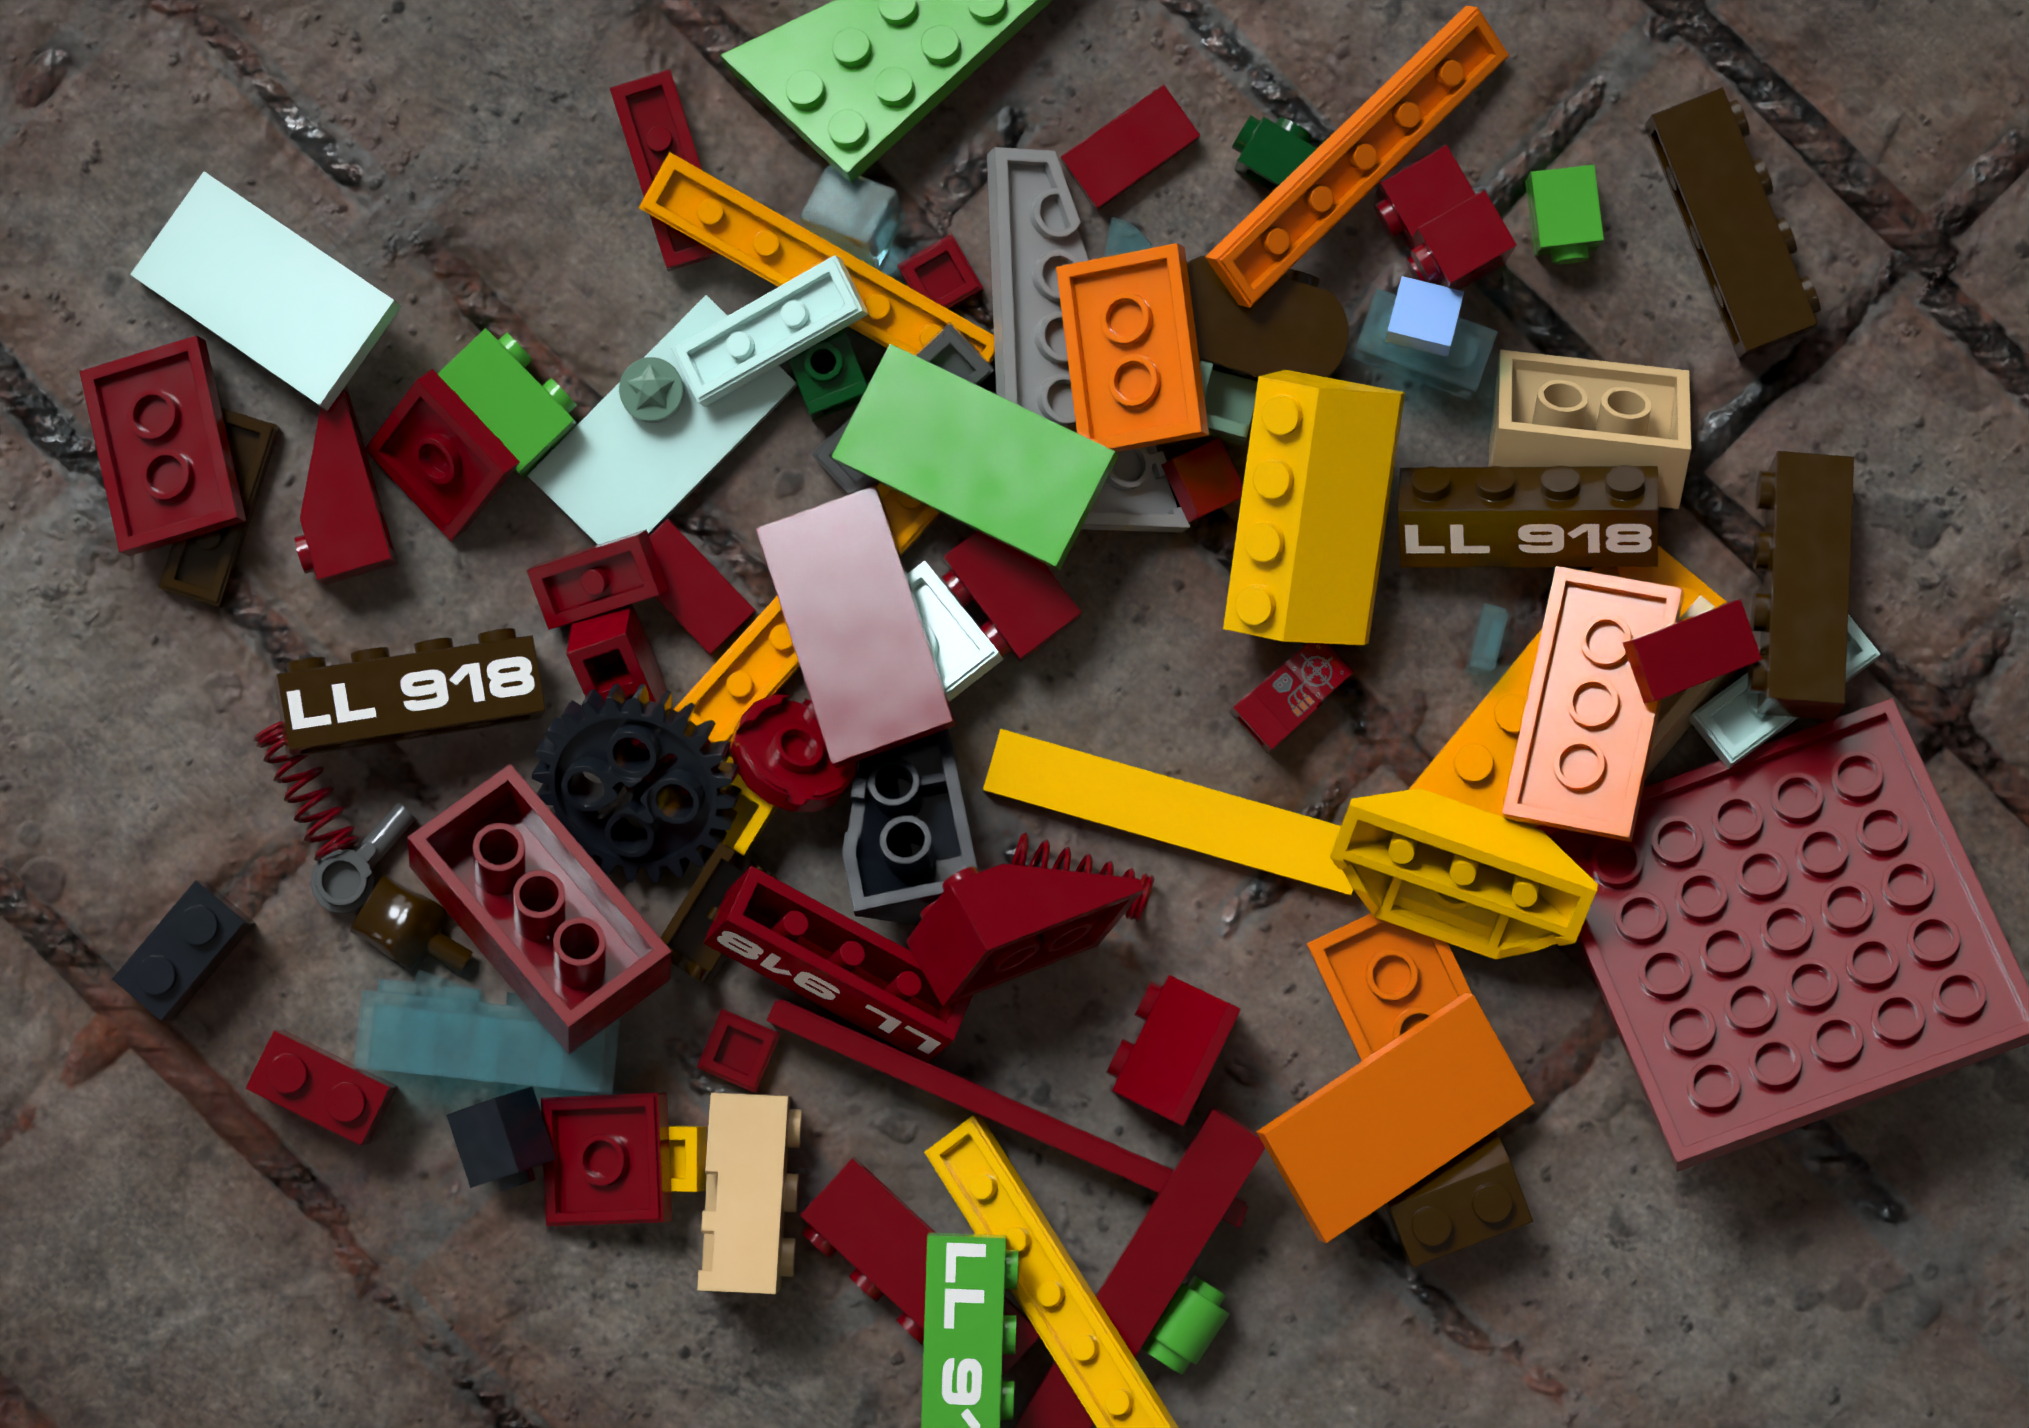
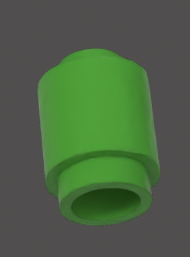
M1196 1275L1192 1277L1188 1285L1182 1282L1141 1348L1166 1366L1183 1375L1191 1362L1198 1365L1229 1317L1230 1313L1220 1307L1226 1295Z

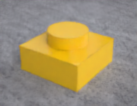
M668 1125L671 1191H706L707 1126Z

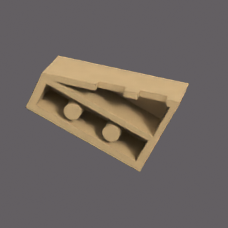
M711 1093L705 1173L707 1174L705 1211L702 1212L701 1232L704 1233L702 1270H698L697 1290L776 1294L781 1289L782 1276L794 1277L796 1239L784 1238L785 1212H797L799 1174L787 1173L788 1148H800L802 1110L790 1109L791 1096Z

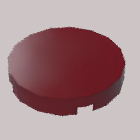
M775 694L755 701L741 716L735 726L730 744L733 763L739 765L738 774L746 786L767 803L791 812H816L834 805L853 781L856 767L854 768V762L839 768H835L832 765L812 701L805 698L801 704L796 701H786L789 695Z

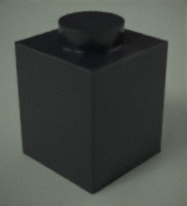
M533 1086L495 1097L446 1115L470 1188L495 1180L498 1190L501 1192L536 1180L532 1168L556 1160Z

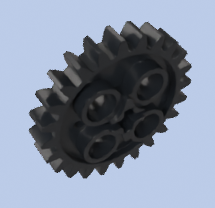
M614 684L606 697V701L595 689H592L582 702V706L573 700L569 702L561 718L555 717L545 732L547 737L543 738L536 750L535 756L540 761L534 769L531 779L543 783L537 795L545 805H553L550 809L576 841L583 846L591 858L594 855L602 858L601 869L606 875L612 871L615 864L623 865L627 881L633 882L640 868H646L652 881L658 883L667 866L680 878L684 876L690 861L700 867L705 864L711 849L715 850L720 842L723 843L727 835L726 830H730L738 814L733 807H735L742 789L731 784L739 771V765L721 762L731 746L729 741L711 743L708 739L716 723L713 720H709L696 726L691 721L696 706L693 703L684 706L679 712L671 709L672 692L668 690L661 696L658 703L649 701V694L645 684L639 685L632 699H627L620 684ZM632 737L640 740L648 749L634 746L628 738ZM669 753L677 756L667 763L664 762L660 765L649 783L642 780L664 756ZM583 772L594 774L602 783L589 780ZM670 784L684 787L689 791L690 796L678 793ZM624 785L629 788L631 787L618 801L617 805L607 813L601 814L597 812V810L615 801ZM626 818L637 820L645 829L632 826Z

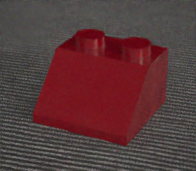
M1167 975L1162 986L1151 981L1134 1016L1145 1022L1134 1044L1125 1039L1121 1040L1106 1071L1107 1074L1116 1078L1111 1090L1184 1126L1241 1009L1171 975Z

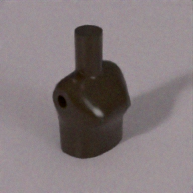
M385 874L377 883L350 928L351 933L371 943L390 959L407 969L417 967L430 955L456 972L461 973L473 953L470 949L442 933L447 920V913L443 906L422 894L405 888Z

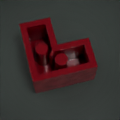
M1447 145L1380 182L1376 193L1381 201L1374 204L1375 212L1383 227L1392 238L1401 234L1412 255L1406 259V264L1416 280L1460 290L1504 265L1517 246L1486 191L1482 190L1475 194Z

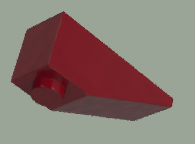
M347 384L328 411L320 407L300 513V522L304 535L294 538L304 573L308 574L315 571L317 580L324 585L399 564L367 452L364 450L365 445Z
M632 604L572 622L566 655L585 697L590 690L595 689L606 701V697L613 685L620 684L627 699H632L639 685L645 684L649 694V701L658 703L661 696L666 692V688L656 657ZM632 737L628 738L634 746L648 749L640 740ZM672 753L664 756L642 780L649 783L660 765L664 762L667 763L677 756ZM670 784L678 793L690 796L689 791L684 787ZM625 786L628 792L631 789V787L629 788Z

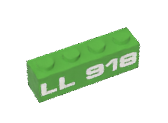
M928 1233L921 1428H1000V1420H1013L1014 1381L1001 1379L1002 1354L1015 1355L1016 1315H1004V1289H1017L1019 1250H1006V1235Z

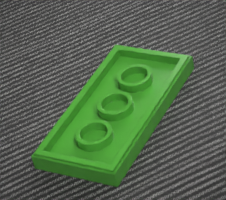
M889 344L831 457L836 462L1060 571L1118 455L1115 451Z

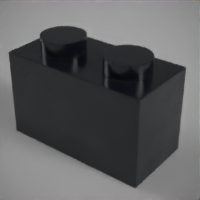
M195 880L112 980L159 1020L173 1021L254 926L255 922L208 882Z

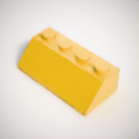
M1290 370L1258 376L1223 629L1282 642L1346 645L1369 644L1405 392Z

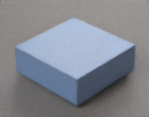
M1402 276L1385 342L1448 357L1464 291Z

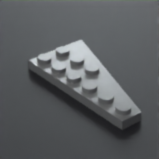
M995 147L987 154L996 395L1077 433L1056 267L1089 260L1077 229L1081 222L1055 151ZM1154 445L1116 452L1118 458L1081 529L1181 533L1190 528L1182 508L1176 505L1168 479L1161 466L1167 462L1163 451L1157 452Z

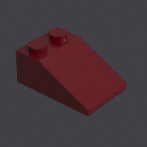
M1000 864L978 872L977 868L972 866L956 872L942 883L943 893L936 901L921 911L920 916L922 920L906 942L943 1007L1099 946L1145 889L1138 878L1012 864Z

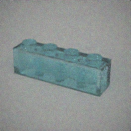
M379 979L377 991L362 990L354 1061L355 1068L613 1094L621 1017L568 1055L516 993L507 992L506 1005L480 1002L481 989L443 985L442 998L416 995V982Z

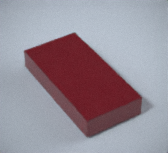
M1163 84L1060 157V161L1095 210L1098 211L1198 141L1200 134Z
M667 519L649 536L668 586V590L655 596V598L712 655L757 611Z
M1741 599L1729 601L1622 642L1644 704L1655 702L1762 660Z

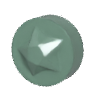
M646 357L633 362L624 371L619 383V395L625 409L634 418L646 423H659L669 419L679 410L684 398V385L678 371L669 362L656 357Z

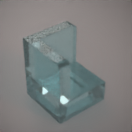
M830 165L824 170L800 215V219L805 229L878 269L905 216L895 189L861 176L850 183Z

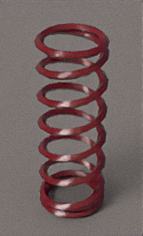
M281 721L256 734L253 741L257 742V747L264 748L276 743L265 753L264 762L274 764L290 760L275 773L273 781L289 783L300 780L286 792L284 801L287 803H298L311 799L296 812L294 821L307 823L321 819L306 832L304 841L316 843L333 838L316 852L314 860L319 861L334 851L348 849L356 844L360 837L354 835L346 838L353 833L355 828L353 826H347L323 835L311 837L317 830L343 813L344 807L337 806L317 814L301 817L307 810L333 793L334 787L332 786L291 797L297 790L323 773L324 767L319 766L295 775L280 778L287 770L309 755L292 758L282 755L270 758L277 750L284 746Z
M1027 832L1020 836L1012 865H1018L1019 863V865L1025 866L1029 844ZM1048 839L1042 841L1029 864L1030 867L1036 866L1043 853L1041 868H1047L1050 854ZM1066 847L1061 851L1052 869L1059 870L1064 860L1063 870L1069 871L1071 863L1070 847ZM1087 854L1082 858L1075 872H1082L1085 866V873L1092 872L1093 859L1091 854ZM1112 861L1106 862L1099 874L1106 875L1107 873V875L1113 876L1114 865ZM1128 869L1122 877L1135 878L1134 869ZM1147 873L1142 875L1140 882L1145 890L1124 914L1126 919H1135L1136 922L1141 921L1155 880L1153 875L1148 876Z

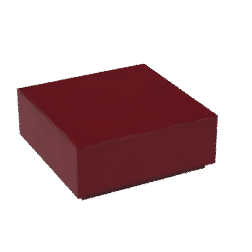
M952 233L897 265L908 287L948 310L984 290Z
M1221 438L1161 465L1188 523L1242 497L1243 484Z
M722 1008L696 1068L756 1093L781 1033Z

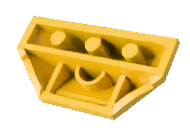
M1421 788L1351 798L1330 854L1331 860L1338 869L1343 870L1350 885L1375 918L1495 960L1535 952L1554 944L1563 946L1576 943L1598 884L1542 830Z

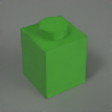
M1595 164L1531 172L1525 181L1534 257L1550 255L1551 264H1570L1588 260V250L1598 249L1604 241Z

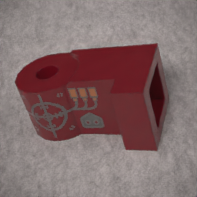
M1308 643L1234 705L1229 712L1268 754L1323 704L1322 701L1354 671L1329 644Z

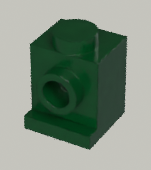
M1250 115L1232 145V149L1241 153L1237 159L1235 171L1273 192L1317 148L1309 144L1312 135L1308 131L1286 118L1279 117L1275 124L1264 116L1260 121Z
M845 328L788 360L812 422L859 404L868 387ZM820 352L831 353L836 359L834 369L827 374L817 373L811 365L814 356Z

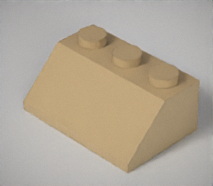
M1500 350L1489 443V467L1658 466V507L1679 509L1691 453L1689 370Z

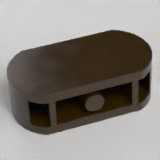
M1206 255L1187 262L1200 362L1213 363V370L1258 381V376L1282 370L1331 378L1337 371L1348 345V321L1342 305L1331 291L1318 288L1319 278L1302 271L1289 269L1251 307L1238 305L1206 260Z

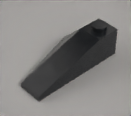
M949 728L858 760L857 773L853 779L851 792L852 806L848 832H845L842 851L854 914L858 917L918 925L922 920L920 916L921 911L940 897L944 891L942 883L947 878L962 869L972 866L977 868Z

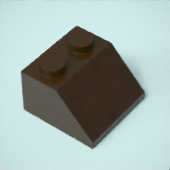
M1496 1130L1384 1204L1405 1261L1412 1268L1534 1222L1510 1159Z

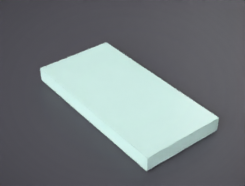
M206 172L201 174L130 274L326 411L329 410L402 307L395 300Z
M707 295L644 357L663 359L673 365L678 371L684 385V398L679 410L669 419L659 423H646L637 420L625 409L620 399L618 383L527 475L597 545L647 529L650 536L798 386L778 365L705 407L697 403L671 348L727 317Z

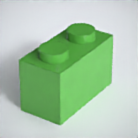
M485 328L438 375L520 461L515 470L525 479L578 425L569 415L577 404L552 378L542 386L525 369L533 359L507 332L497 340Z

